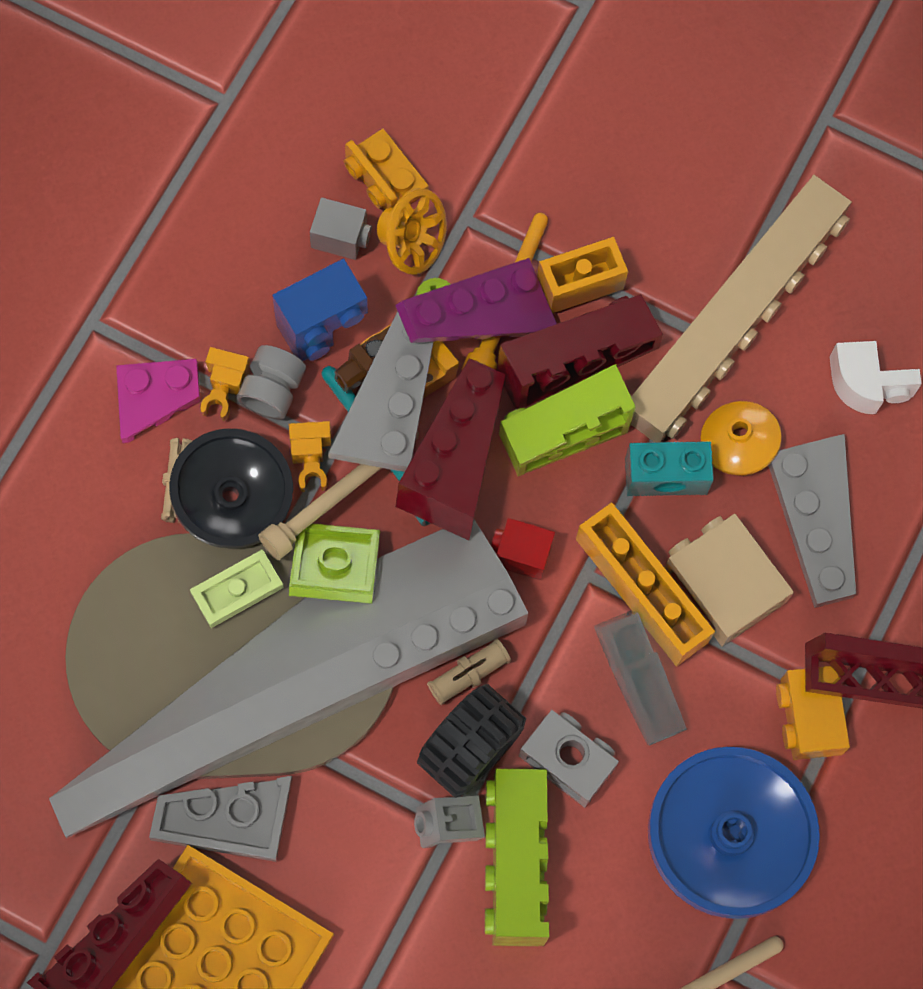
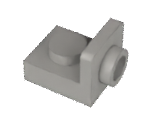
M479 796L433 798L417 806L414 827L417 835L420 837L421 847L431 848L440 843L478 841L485 838Z

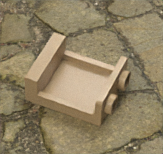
M733 514L726 520H723L721 516L715 518L702 528L703 535L692 543L686 538L676 544L668 552L671 557H669L665 565V569L669 574L675 572L714 625L715 633L713 636L721 647L786 604L794 593L736 514Z

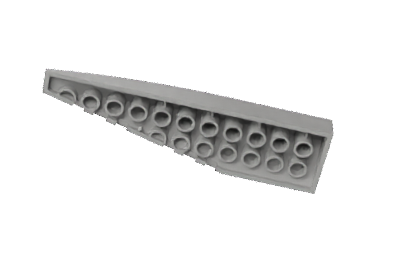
M475 520L473 521L469 541L441 529L377 559L372 604L305 597L50 797V803L65 837L69 838L526 625L528 611L511 577Z

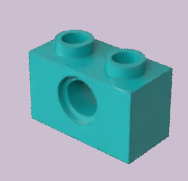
M711 442L629 443L625 456L627 496L707 495L713 482Z

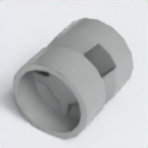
M261 345L258 347L250 365L253 375H248L244 378L236 397L241 405L252 412L267 418L282 420L285 418L293 400L290 389L298 388L305 373L306 365L298 357L285 350L269 345Z

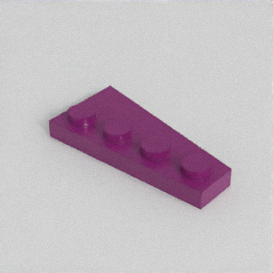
M530 258L402 300L395 305L411 343L453 341L459 338L475 337V339H489L492 336L522 337L557 324Z

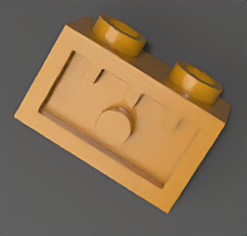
M383 128L358 145L353 140L345 144L346 159L343 162L346 169L355 180L361 178L368 187L366 189L368 197L378 209L381 207L384 209L394 207L398 200L412 189L422 188L429 190V185ZM417 196L416 198L412 199L409 203L412 204L413 202L421 198V196Z

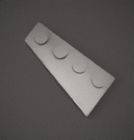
M398 311L329 451L328 458L402 472H405L412 460L433 342L411 343Z
M845 434L779 450L775 459L768 466L814 608L851 599L856 595Z

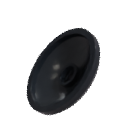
M219 429L199 436L179 454L170 475L169 495L177 519L191 535L215 547L237 549L259 543L258 535L271 524L278 525L280 522L283 523L292 502L293 480L284 456L267 439L242 429ZM227 491H232L237 494L238 498L233 502H228L222 495Z

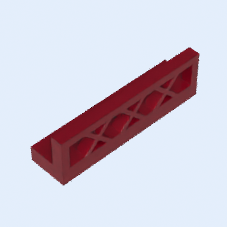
M826 632L805 643V692L923 709V678L920 680L918 677H923V647ZM819 661L829 663L840 676L832 684L819 682ZM859 667L866 668L875 679L876 683L870 689L862 688L852 676V673ZM895 673L903 674L913 688L907 694H900L889 681Z

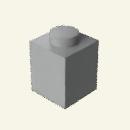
M321 197L310 229L311 248L356 260L360 247L367 248L371 236L372 225L367 224V210Z

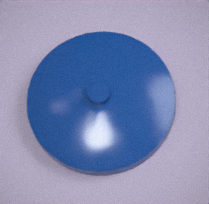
M719 747L705 750L686 759L663 781L655 795L649 813V848L662 879L687 904L717 917L730 919L751 918L778 908L788 901L806 882L814 867L819 850L818 817L811 797L804 785L782 763L752 749Z

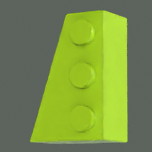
M615 364L527 409L519 408L508 413L500 423L499 436L517 476H521L627 434L636 407Z

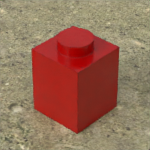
M508 518L504 530L496 529L491 547L497 553L496 555L506 570L541 580L555 532Z

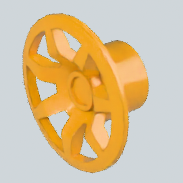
M422 188L412 189L406 192L394 207L385 209L380 215L377 224L378 238L382 244L387 246L391 261L400 271L406 274H420L434 264L442 251L447 231L446 213L442 202L434 192ZM417 196H421L417 207L413 209L409 202ZM431 200L437 213L423 217L429 210V202ZM439 223L438 239L427 234V228L434 227ZM421 244L434 248L426 261H424L425 254L420 247ZM410 254L413 256L414 267H409L404 263Z

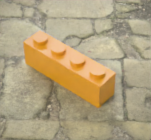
M612 502L579 526L576 541L676 667L709 643L715 630Z

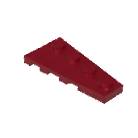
M157 859L117 897L118 906L112 912L104 915L99 914L87 925L90 932L73 948L67 944L54 956L57 963L46 974L42 975L37 972L26 983L34 989H112L192 883L169 865Z

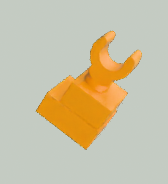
M210 347L205 362L208 371L211 373L210 382L213 389L210 395H207L202 400L200 409L202 415L207 416L209 407L213 404H219L222 406L221 419L226 421L230 414L227 402L228 393L238 394L244 378L250 374L251 363L248 356Z
M330 421L290 423L289 436L293 464L304 463V470L300 473L298 480L300 490L305 492V481L307 478L316 476L321 481V490L325 491L327 488V478L324 471L320 469V462H323L322 447L331 446Z

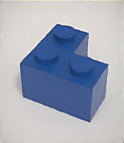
M344 258L272 295L276 325L293 354L302 361L306 359L313 361L328 353L330 347L334 345V330L341 326L344 328L352 327L358 324L364 318V315L368 313L367 296Z

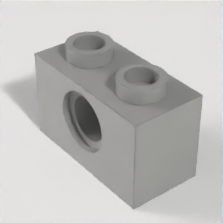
M551 710L522 746L519 757L534 769H547V779L585 808L615 770L619 761L613 757L615 751L607 743L599 738H595L592 741L580 732L582 726L572 716L565 712L558 715ZM567 746L575 747L580 751L582 761L576 765H568L562 761L559 753L560 750Z

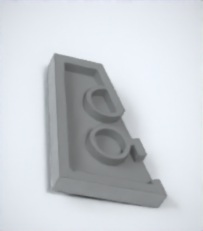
M292 776L280 777L277 780L254 783V781L240 783L238 786L212 790L206 788L159 795L149 838L151 841L180 846L189 845L197 849L276 862Z

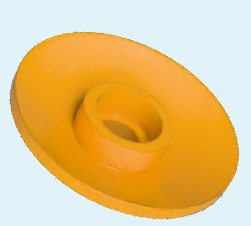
M736 401L717 408L709 415L702 427L701 442H711L712 465L716 469L731 475H749L766 468L775 459L781 446V430L775 416L765 407L753 402ZM744 428L747 430V433L743 436H736L733 434V431Z

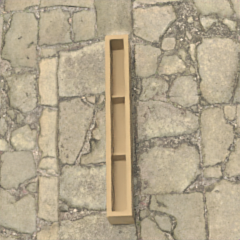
M813 175L631 396L636 407L631 421L633 427L655 443L663 442L667 436L674 439L687 422V419L683 417L691 406L697 410L709 396L711 390L707 386L715 377L719 380L725 377L735 362L731 357L737 349L740 348L745 351L751 345L758 334L755 327L762 319L768 323L782 304L778 301L780 296L785 291L791 294L805 276L801 271L809 262L814 266L827 249L824 242L832 234L837 238L850 221L846 213L852 201L817 176Z

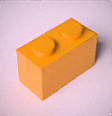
M611 237L539 261L537 278L552 313L624 290L628 269L615 238Z
M831 666L819 667V682L832 684L839 678ZM805 669L787 670L780 679L781 683L776 685L777 703L780 709L785 708L787 724H783L782 727L785 749H791L793 760L843 755L850 748L842 697L805 692Z

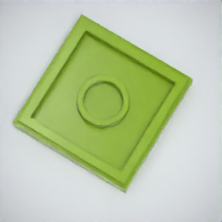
M312 523L296 536L289 583V596L372 604L380 530Z

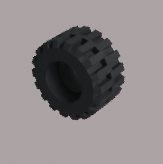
M489 684L480 686L468 694L436 728L422 747L417 764L455 798L465 795L488 774L513 745L524 729L526 717Z

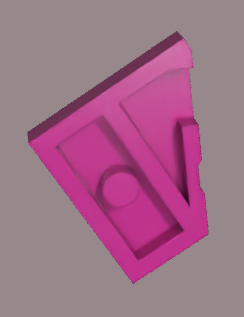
M197 359L116 365L122 443L133 441L136 434L154 424L157 427L169 420L174 413L185 411L200 402Z

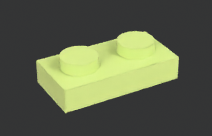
M262 549L191 588L190 592L210 628H213L284 587Z

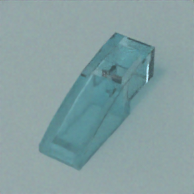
M628 611L594 625L614 677L647 745H652L687 730L659 655L652 649L639 613Z

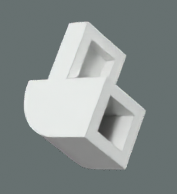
M876 341L836 343L829 357L832 382L836 393L847 406L861 413L876 414L884 399L888 403L906 402L915 395L922 384L920 369L880 371Z

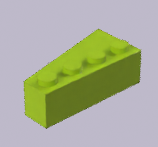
M496 769L494 780H486V806H494V823L486 822L485 847L493 848V865L485 866V891H493V908H485L484 932L487 935H493L492 945L544 946L549 939V922H544V916L547 915V904L549 903V885L547 881H544V872H547L548 842L547 837H545V829H547L548 822L547 769Z

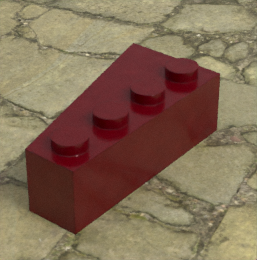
M641 294L631 298L624 296L616 299L606 307L500 344L497 371L506 374L504 387L515 408L527 409L615 364L617 367L659 349L663 333Z
M468 359L398 483L395 507L468 541L470 540L506 374L473 359Z

